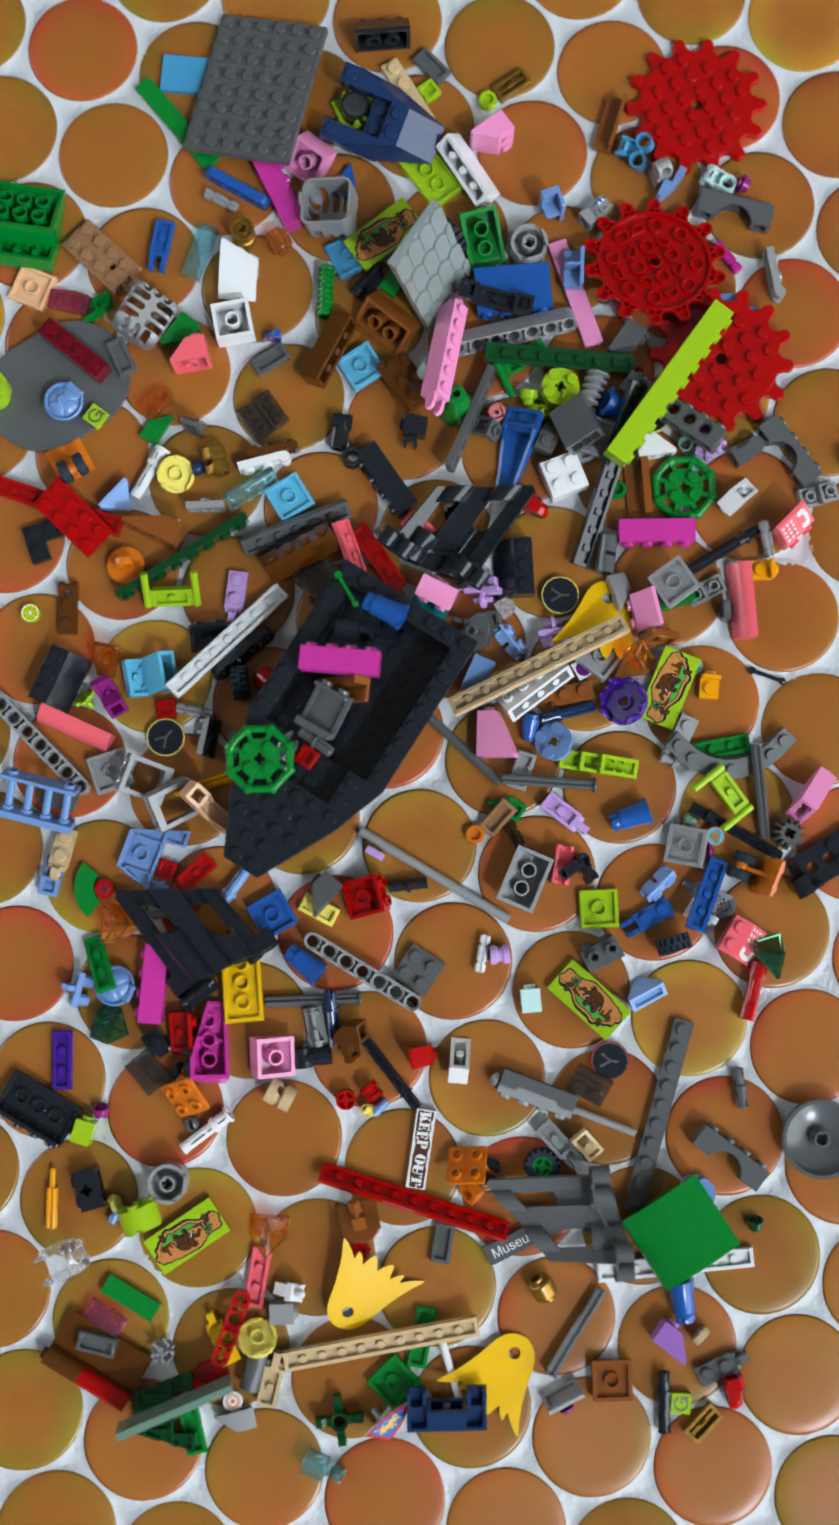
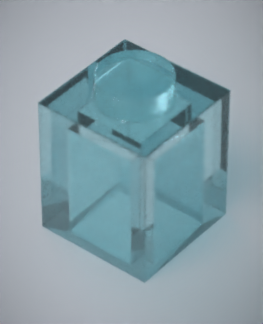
M309 1447L301 1464L300 1473L322 1482L324 1476L328 1477L331 1471V1456Z

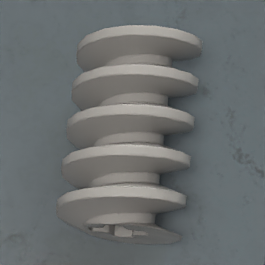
M589 369L586 373L587 376L584 377V383L581 385L579 393L581 392L589 400L591 406H598L599 403L595 399L602 398L598 392L604 393V388L601 385L607 386V382L603 379H609L610 376L604 371Z

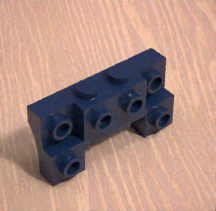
M486 1384L466 1385V1398H427L426 1386H406L407 1432L487 1431Z

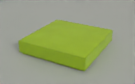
M617 888L578 890L580 929L619 927Z

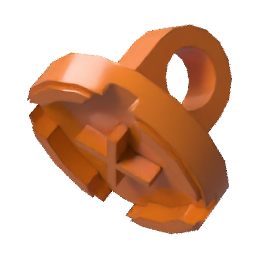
M132 547L116 549L111 553L107 561L109 575L114 581L122 585H126L139 577L140 572L145 571L146 567L144 557L138 550Z

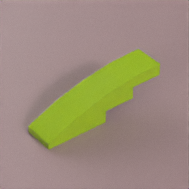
M571 750L566 758L558 761L557 768L637 779L639 760Z

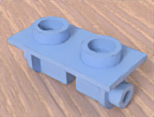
M502 623L499 625L501 629L497 627L494 630V637L502 646L508 642L510 645L505 648L506 652L512 659L518 661L522 657L521 654L528 653L527 645L522 639L516 637L514 634L515 630L510 624Z
M667 865L661 866L653 875L657 882L654 883L649 879L640 888L641 891L639 893L644 898L646 897L650 904L653 901H657L661 897L662 891L674 884L677 877L674 870L671 871Z

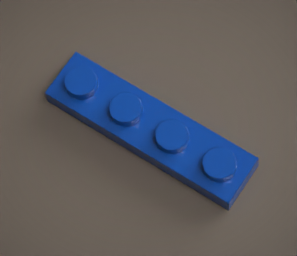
M713 856L709 857L685 924L686 928L700 934L705 933L729 863Z

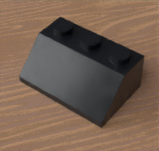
M379 18L371 21L359 20L358 22H353L356 53L411 49L409 18Z
M514 537L501 540L493 551L494 576L498 578L499 587L502 588L503 595H495V599L532 598L535 594L532 537Z
M52 644L29 693V697L69 714L92 662Z

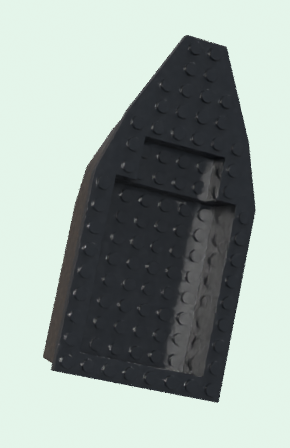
M347 559L343 561L338 571L342 573V579L353 597L359 601V606H352V601L340 581L333 577L249 706L245 724H275V727L291 742H294V757L304 743L310 746L308 742L298 736L302 726L295 723L294 720L297 715H302L316 687V684H314L315 680L344 675L300 671L298 669L300 645H306V642L318 643V646L326 647V644H336L338 648H345L349 644L357 646L360 650H365L366 647H375L377 651L382 653L380 678L367 677L371 678L368 701L352 703L334 740L326 741L334 747V752L327 757L316 748H313L321 756L310 771L294 760L295 773L274 794L269 792L249 793L247 795L232 780L223 857L256 878L334 833L384 792L478 644L473 638ZM369 592L409 605L408 614L399 630H396L388 623L371 615L370 612L362 608V604ZM337 618L354 622L364 619L373 622L375 628L371 644L362 646L356 643L355 639L334 636ZM251 733L253 739H265L266 733ZM272 735L270 742L277 748L281 747L282 744ZM247 736L240 741L239 749H242L244 744L249 741ZM285 751L280 752V764L286 766ZM238 753L236 755L234 767L239 766ZM259 753L254 758V761H257L260 765L262 761H265V757H262L261 753ZM281 769L275 771L270 777L273 782L283 772ZM243 770L239 771L237 774L244 781L248 782L250 777ZM255 779L253 785L268 784L266 779Z

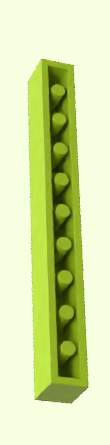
M717 299L714 300L605 450L604 456L619 467H622L625 463L630 464L635 457L633 454L635 449L640 450L646 442L644 439L647 433L651 434L657 426L655 424L658 418L661 420L668 411L666 406L669 403L671 405L679 396L676 394L679 388L683 390L690 381L687 379L689 374H695L700 367L698 364L700 359L705 360L711 352L709 349L710 345H715L722 336L719 334L721 330H726L732 323L730 318L734 314L733 311Z

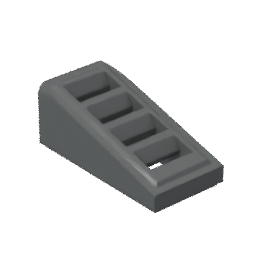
M180 417V422L185 432L203 437L207 424L194 418Z

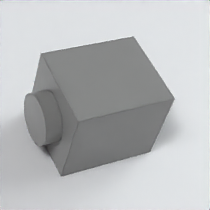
M271 1300L269 1304L270 1325L294 1324L295 1318H298V1305H295V1301Z

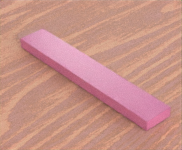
M566 238L548 244V249L562 288L564 250H570ZM582 287V290L563 289L569 307L572 309L577 320V329L584 348L588 349L602 344L603 339L584 287Z

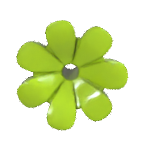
M89 688L85 694L83 692L78 695L80 699L75 700L74 705L76 707L86 705L89 710L93 709L95 704L92 698L96 692Z

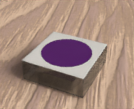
M577 662L570 665L579 682L592 675Z

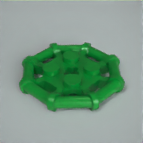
M695 454L689 456H667L653 474H650L653 505H656L670 518L701 519L704 512L718 498L716 495L715 470H711ZM689 463L687 468L676 469L675 464ZM695 465L704 475L700 477L696 471L692 470L693 466ZM669 468L672 473L666 479L662 478V474ZM706 480L708 481V492L703 491L702 482ZM682 483L688 486L685 493L682 492V489L678 488ZM659 484L664 485V495L661 496L659 493ZM700 497L706 499L700 505V507L697 508V506L695 505L696 501ZM663 501H671L673 503L672 505L675 506L674 509L672 510ZM690 507L691 511L679 512V508Z
M273 723L270 725H242L243 728L224 745L226 757V771L224 773L244 791V794L269 792L274 794L295 773L293 752L295 744L282 734ZM251 733H266L265 739H253ZM272 735L282 744L281 747L277 748L270 742ZM247 736L249 741L244 744L242 749L237 748L236 746ZM285 751L286 766L280 764V752ZM233 752L239 754V766L234 767ZM259 753H261L262 757H265V761H262L260 765L257 761H254V758ZM281 769L283 772L273 782L270 777L275 771ZM243 770L250 777L248 782L244 781L237 773ZM255 779H266L268 785L253 784Z

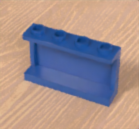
M549 262L474 268L473 279L480 282L482 286L514 294L521 292L535 296L531 314L552 310ZM477 305V318H482V320H490L493 317L510 318L513 315H517Z

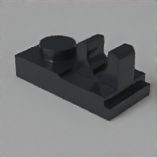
M207 717L206 719L199 720L200 723H203L202 730H197V733L201 735L197 744L196 754L214 758L221 721Z

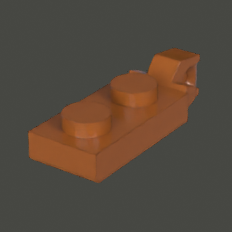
M591 681L561 686L541 701V704L551 702L552 707H559L594 700Z

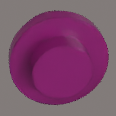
M744 174L742 177H738L735 186L736 192L745 193L751 184V179L748 178V175Z

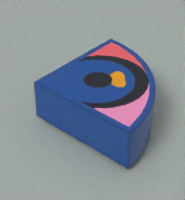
M272 329V333L264 332L263 341L282 342L281 330Z

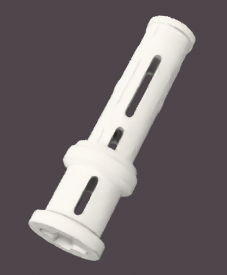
M158 444L155 445L156 449L152 456L147 459L146 463L148 464L130 492V495L138 500H141L160 462L167 455L171 454V452Z
M224 1106L220 1113L214 1117L211 1116L207 1124L179 1144L182 1151L187 1154L211 1134L220 1132L227 1123L235 1121L232 1112Z

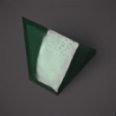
M781 933L753 942L756 956L776 979L781 977L786 956Z
M102 1003L93 1019L90 1038L108 1045L128 1036L129 1032L122 1007L108 1006Z

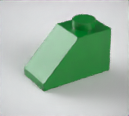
M181 312L159 342L164 349L177 348L183 339L190 334H202V328L198 322L184 312Z

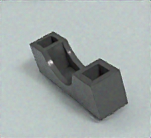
M702 188L694 217L712 221L722 212L733 211L745 219L748 230L767 234L775 205H771L766 201H755L750 197L734 196L730 192H718L713 188Z
M776 413L758 426L755 433L764 439L766 447L776 445L783 447L790 453L793 460V468L789 478L799 490L804 489L822 474L820 465L810 458L809 451L800 445L797 435L787 428V423L782 417H779Z
M703 1122L690 1139V1142L708 1156L719 1151L731 1153L738 1165L736 1177L757 1192L770 1174L765 1169L767 1165L759 1159L756 1161L752 1160L750 1152L743 1147L738 1149L734 1146V1140L727 1135L723 1138L718 1134L719 1129L711 1123L707 1126Z

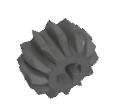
M791 817L787 821L785 818L780 819L781 824L778 822L774 824L777 829H773L771 832L777 834V836L773 837L772 840H779L777 847L783 845L784 850H788L789 846L791 849H796V844H802L799 838H805L804 834H800L804 827L798 828L800 821L797 820L793 823V818ZM791 831L792 835L786 837L785 833Z

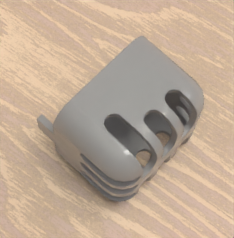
M339 176L310 178L304 182L302 192H299L298 198L301 206L300 218L311 236L319 238L320 232H322L325 238L331 235L341 237V234L348 237L356 232L359 196L351 180L348 177ZM320 187L325 188L329 196V210L325 214L322 213L323 198ZM343 191H348L347 213L344 212ZM332 192H338L340 197V206L337 213H333ZM309 199L312 203L320 205L321 208L319 210L313 209ZM308 209L312 214L319 215L320 219L313 220Z
M138 281L133 285L112 319V326L131 345L136 344L144 350H152L176 315L177 306L174 301L169 300L166 295L160 294L156 288L150 287L147 282ZM135 291L142 292L143 294L148 296L150 300H145L140 295L136 294ZM130 296L136 298L144 304L145 308H137L128 302ZM157 303L169 312L170 317L157 308ZM124 306H128L137 312L139 317L134 319L121 310ZM151 312H156L167 321L166 325L163 326L153 319ZM124 317L131 319L127 329L120 326ZM146 321L151 322L161 330L159 336L145 326ZM139 324L141 329L136 336L131 334L130 330L133 325ZM145 330H148L150 337L145 343L140 340V336Z

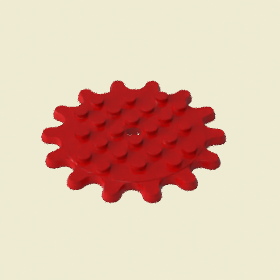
M710 39L704 40L698 51L688 50L682 40H677L672 44V56L670 58H663L655 52L649 54L646 61L651 69V73L648 76L634 75L631 77L630 86L639 92L640 98L637 101L627 103L624 111L626 115L638 117L641 121V126L632 133L633 139H636L639 133L647 132L654 140L655 149L651 154V161L655 162L665 156L674 158L678 164L677 171L680 165L687 168L685 176L690 173L695 163H702L705 168L709 164H714L720 168L719 160L722 156H729L734 161L741 162L745 158V151L741 147V141L745 138L757 140L762 135V129L752 121V116L755 113L764 112L767 108V102L764 98L754 97L750 92L751 88L759 82L758 73L755 71L742 73L737 69L740 54L736 50L730 51L724 57L717 56L714 53L713 41ZM693 102L698 103L699 105L701 104V108L699 110H695L692 108L691 104Z
M651 199L648 201L647 209L639 212L630 203H623L619 208L621 214L619 220L612 221L606 217H600L597 220V227L603 233V237L600 239H587L584 242L585 251L597 258L594 263L587 264L584 267V274L587 278H597L603 282L602 287L596 292L597 299L601 302L609 299L618 300L621 303L619 314L623 319H628L634 312L641 311L648 316V322L651 326L659 325L665 313H672L679 321L686 322L691 317L689 304L697 303L703 307H709L713 303L714 298L707 291V286L710 284L721 285L726 280L725 273L715 269L713 261L723 258L726 252L722 246H712L706 242V237L712 232L711 224L703 222L699 225H692L688 222L690 211L686 206H679L673 213H666L662 210L661 202L658 199ZM651 260L658 261L659 264L658 266H656L651 263L649 264V262Z
M711 287L707 291L713 296L714 300L717 299L734 312L730 318L732 323L726 330H721L719 334L722 336L715 345H710L709 349L711 352L705 360L700 359L698 370L694 375L689 374L687 379L690 381L683 390L679 388L676 394L679 395L678 399L680 401L690 403L697 412H704L709 416V419H718L725 427V430H727L726 433H730L735 429L737 416L744 414L751 421L760 422L763 418V411L760 407L761 401L766 398L780 401L784 397V390L777 385L776 377L781 373L791 372L794 369V362L791 359L783 358L779 353V349L783 344L789 342L791 334L785 329L779 331L772 330L769 322L775 314L774 307L765 305L760 310H752L749 307L750 294L748 291L739 290L735 298L727 302L721 298L718 288ZM694 303L689 304L691 317L686 322L679 320L672 322L668 319H662V322L657 326L658 330L664 334L666 342L661 347H652L648 352L649 359L659 362L664 370L709 307L698 306ZM719 354L724 355L726 363H717L716 356ZM660 375L654 377L652 379V383L656 381ZM671 408L669 411L674 414L678 412V409Z

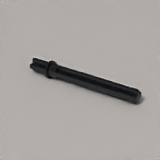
M758 523L745 531H740L739 535L689 564L688 568L693 575L742 545L749 544L752 539L760 535L761 530H759Z
M693 802L688 810L702 818L703 822L707 821L719 828L728 821L712 812L711 808L706 809L696 802ZM734 825L727 831L730 835L771 858L781 859L783 856V851L737 825Z
M369 1037L362 1043L363 1047L401 1095L400 1098H404L411 1109L415 1111L422 1104L411 1091L413 1088H409L406 1082L403 1081L372 1039Z

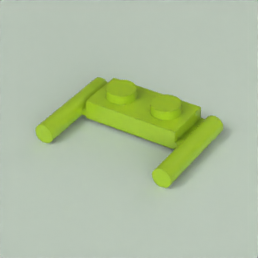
M197 570L190 571L191 587L190 585L152 587V589L149 588L147 572H140L144 607L201 606Z
M719 763L692 785L691 789L696 793L708 782L711 784L730 812L734 813L733 817L720 826L723 832H727L750 813L754 807L725 770V767Z

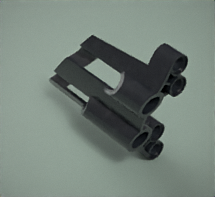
M470 485L435 486L399 531H396L388 523L377 540L390 552L405 561L431 569L447 578L463 581L480 591L491 576L481 567L536 491L533 485H499L495 487H475ZM490 501H508L489 529L477 531L473 528L474 522ZM440 502H459L440 529L430 533L423 528V525Z
M160 888L116 891L115 899L172 974L166 981V984L177 999L189 992L193 986L225 968L245 961L249 965L256 963L265 953L271 951L279 944L268 927L255 934L216 888ZM189 904H211L229 928L228 931L224 934H219L208 929ZM159 905L175 926L174 929L169 932H160L141 906Z

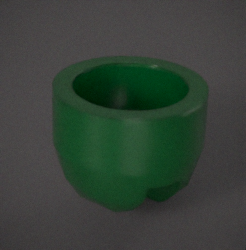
M759 1215L749 1216L747 1221L749 1230L753 1233L756 1231L760 1232L763 1229V1218Z

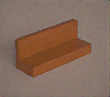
M624 93L622 99L608 96L592 147L593 151L610 155L628 94Z
M640 456L638 461H631L629 465L626 464L623 467L629 518L651 516L653 513L648 456Z
M357 674L325 678L334 683L333 687L337 689L340 687L349 691V696L354 698L353 703L368 701L371 678Z

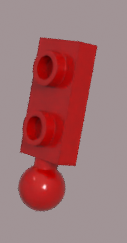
M203 852L176 878L180 884L173 885L170 888L195 889L218 865Z

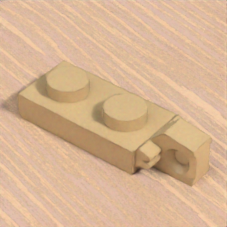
M72 830L70 834L57 832L48 861V869H51L50 880L58 881L61 871L65 872L68 869L78 831Z
M275 1349L273 1360H267L256 1405L271 1409L276 1407L285 1370L284 1363L280 1362L282 1350Z

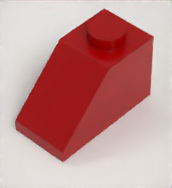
M431 1043L408 1046L411 1070L433 1065L434 1059H438L436 1047H432Z

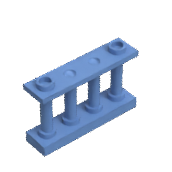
M6 767L2 771L0 778L7 779L8 782L5 802L2 801L0 803V817L65 834L71 833L76 823V820L69 817L71 797H75L81 790L80 785H76L71 781L64 782L21 771L16 767ZM16 782L27 784L24 806L13 803ZM34 786L45 789L42 811L31 807ZM53 791L64 794L61 816L51 814L50 812Z

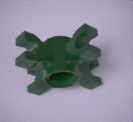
M341 1392L333 1393L334 1410L332 1415L316 1416L315 1423L316 1429L331 1426L333 1430L337 1431L338 1447L347 1445L345 1429L348 1424L364 1423L363 1410L348 1413L343 1408ZM342 1416L345 1421L338 1423L335 1421V1417Z

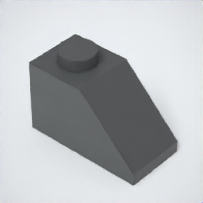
M628 318L607 352L626 353L636 351L639 345L642 347L646 342L648 328L632 318Z
M547 418L533 448V453L546 459L551 458L560 438L552 419Z
M326 870L322 874L318 873L311 881L313 883L311 887L312 913L315 918L335 898L343 886Z

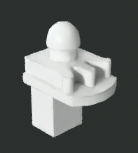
M275 1281L273 1294L284 1297L285 1301L302 1303V1299L305 1297L304 1288L306 1285L295 1282L283 1283Z

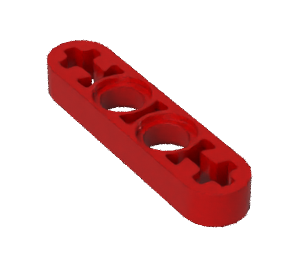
M245 1289L236 1290L229 1304L211 1354L212 1363L216 1367L221 1368L227 1365L251 1300L249 1292ZM241 1294H245V1299H247L242 1301L240 1309H244L243 1312L238 1308H232L233 1305L237 1307L238 1299L236 1297H240ZM230 1314H239V1322L231 1323L229 1321ZM226 1332H230L233 1335V1339L229 1343L222 1341V1335ZM219 1344L225 1348L223 1352L225 1360L221 1359L220 1362L217 1361L215 1356L221 1352V1347H218Z

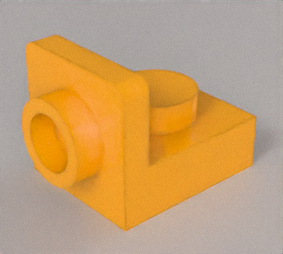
M775 558L751 561L753 581L772 580L778 574V563H775Z
M705 671V674L699 676L698 699L718 700L721 675H716V671Z

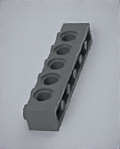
M632 370L619 387V394L624 397L629 380H635L648 386L647 392L655 381L652 383L643 373ZM678 397L672 405L669 403L666 406L668 411L661 420L658 418L659 421L712 455L726 437L727 430H725L721 423H714L707 414L697 412L690 403L686 401L683 403ZM671 408L678 409V412L673 414L670 413L669 410ZM687 418H692L694 422L688 424L685 423L684 420ZM702 428H707L710 430V432L707 434H703L700 432V430Z

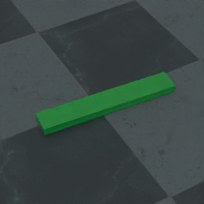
M148 76L134 87L135 91L183 146L189 122ZM188 151L204 171L208 166L213 167L220 161L216 155Z

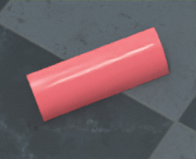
M751 560L725 565L728 599L731 601L732 618L730 619L732 640L755 639L759 634Z
M41 703L38 710L37 722L105 753L109 752L116 737L44 703Z

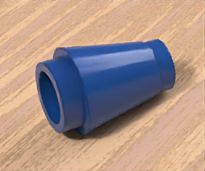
M525 713L523 718H521L522 740L534 741V736L540 720H538L539 715Z

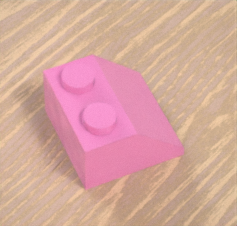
M502 109L471 130L470 149L472 151L498 155L512 147L515 127Z
M303 132L298 135L290 165L284 166V169L302 182L310 178L324 177L331 168L337 151L311 132Z
M427 571L423 574L414 594L418 596V600L424 603L432 602L435 604L434 607L445 612V610L449 611L452 608L462 587Z
M655 586L637 591L627 597L628 600L625 601L627 611L631 612L632 619H630V624L636 634L644 633L650 627L659 629L664 621Z
M264 1035L249 1037L250 1076L256 1079L295 1075L294 1036Z

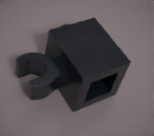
M406 413L405 419L401 418L400 430H403V437H406L403 440V448L406 449V444L412 442L414 444L413 450H416L417 439L425 440L428 417Z

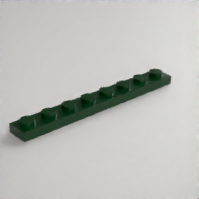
M486 342L484 362L544 368H566L579 371L597 369L606 373L629 375L634 370L635 355Z
M243 511L148 570L149 587L154 581L163 580L170 571H177L182 568L183 563L186 561H193L198 558L199 553L202 551L211 550L218 541L227 540L234 531H241L248 526L247 523L250 521L245 512ZM140 576L114 592L121 602L124 600L129 601L135 596L136 592L142 591Z

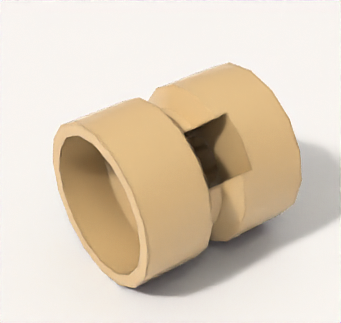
M273 1078L262 1101L270 1105L277 1104L278 1109L287 1113L298 1089L290 1085L285 1087L284 1082Z

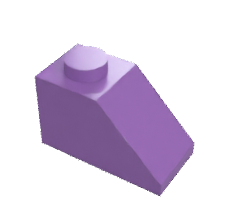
M663 1316L649 1336L654 1343L685 1365L687 1361L683 1334L679 1329L680 1325L674 1319L670 1318L668 1320Z

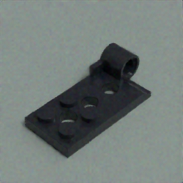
M839 828L786 860V865L795 878L789 883L799 899L809 896L825 885L826 882L839 875ZM825 853H830L833 857L832 862L829 864L823 860ZM811 862L816 865V871L813 874L807 871V865Z

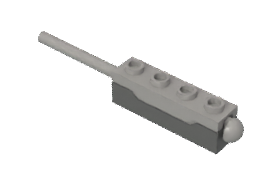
M506 1067L503 1068L501 1076L500 1072H495L491 1075V1084L496 1087V1091L500 1092L499 1096L503 1098L518 1099L517 1103L524 1106L529 1104L535 1105L536 1110L547 1113L548 1110L554 1113V1117L565 1120V1118L571 1119L572 1114H576L635 1137L637 1129L575 1106L578 1100L577 1094Z

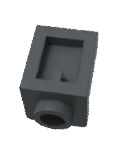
M479 415L471 434L487 437L492 443H496L502 432V425L494 417Z

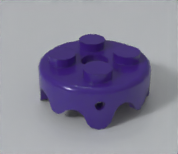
M631 677L610 678L607 681V686L599 695L601 700L599 711L605 718L617 725L624 726L635 723L643 716L648 705L646 690L638 681ZM627 697L629 702L626 706L622 707L621 700Z

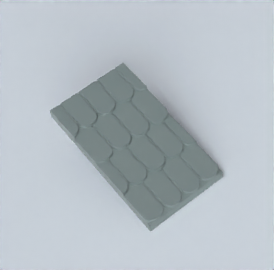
M432 199L387 262L400 284V291L407 296L425 330L430 334L434 331L440 306L448 302L453 293L455 294L459 291L461 278L471 279L473 276L468 259L465 258L442 207L439 206L437 201Z

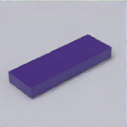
M53 1030L52 1090H72L73 1030Z

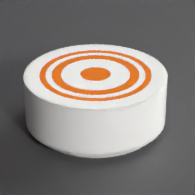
M233 1389V1393L223 1398V1405L228 1411H237L242 1406L243 1395L236 1389Z

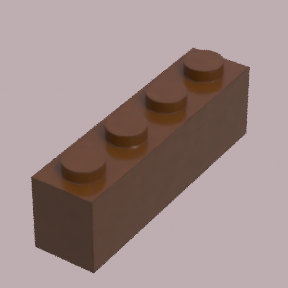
M333 309L299 373L308 384L325 389L359 326V323L351 314Z
M326 522L318 525L306 534H301L293 541L283 544L278 549L266 553L260 560L273 584H276L340 549V546Z

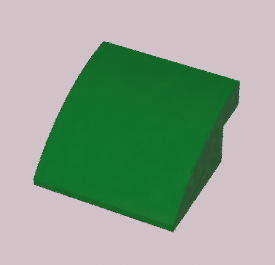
M0 181V265L54 272L63 229L65 190Z
M695 1174L688 1176L676 1186L665 1189L621 1221L665 1291L696 1275L741 1244Z

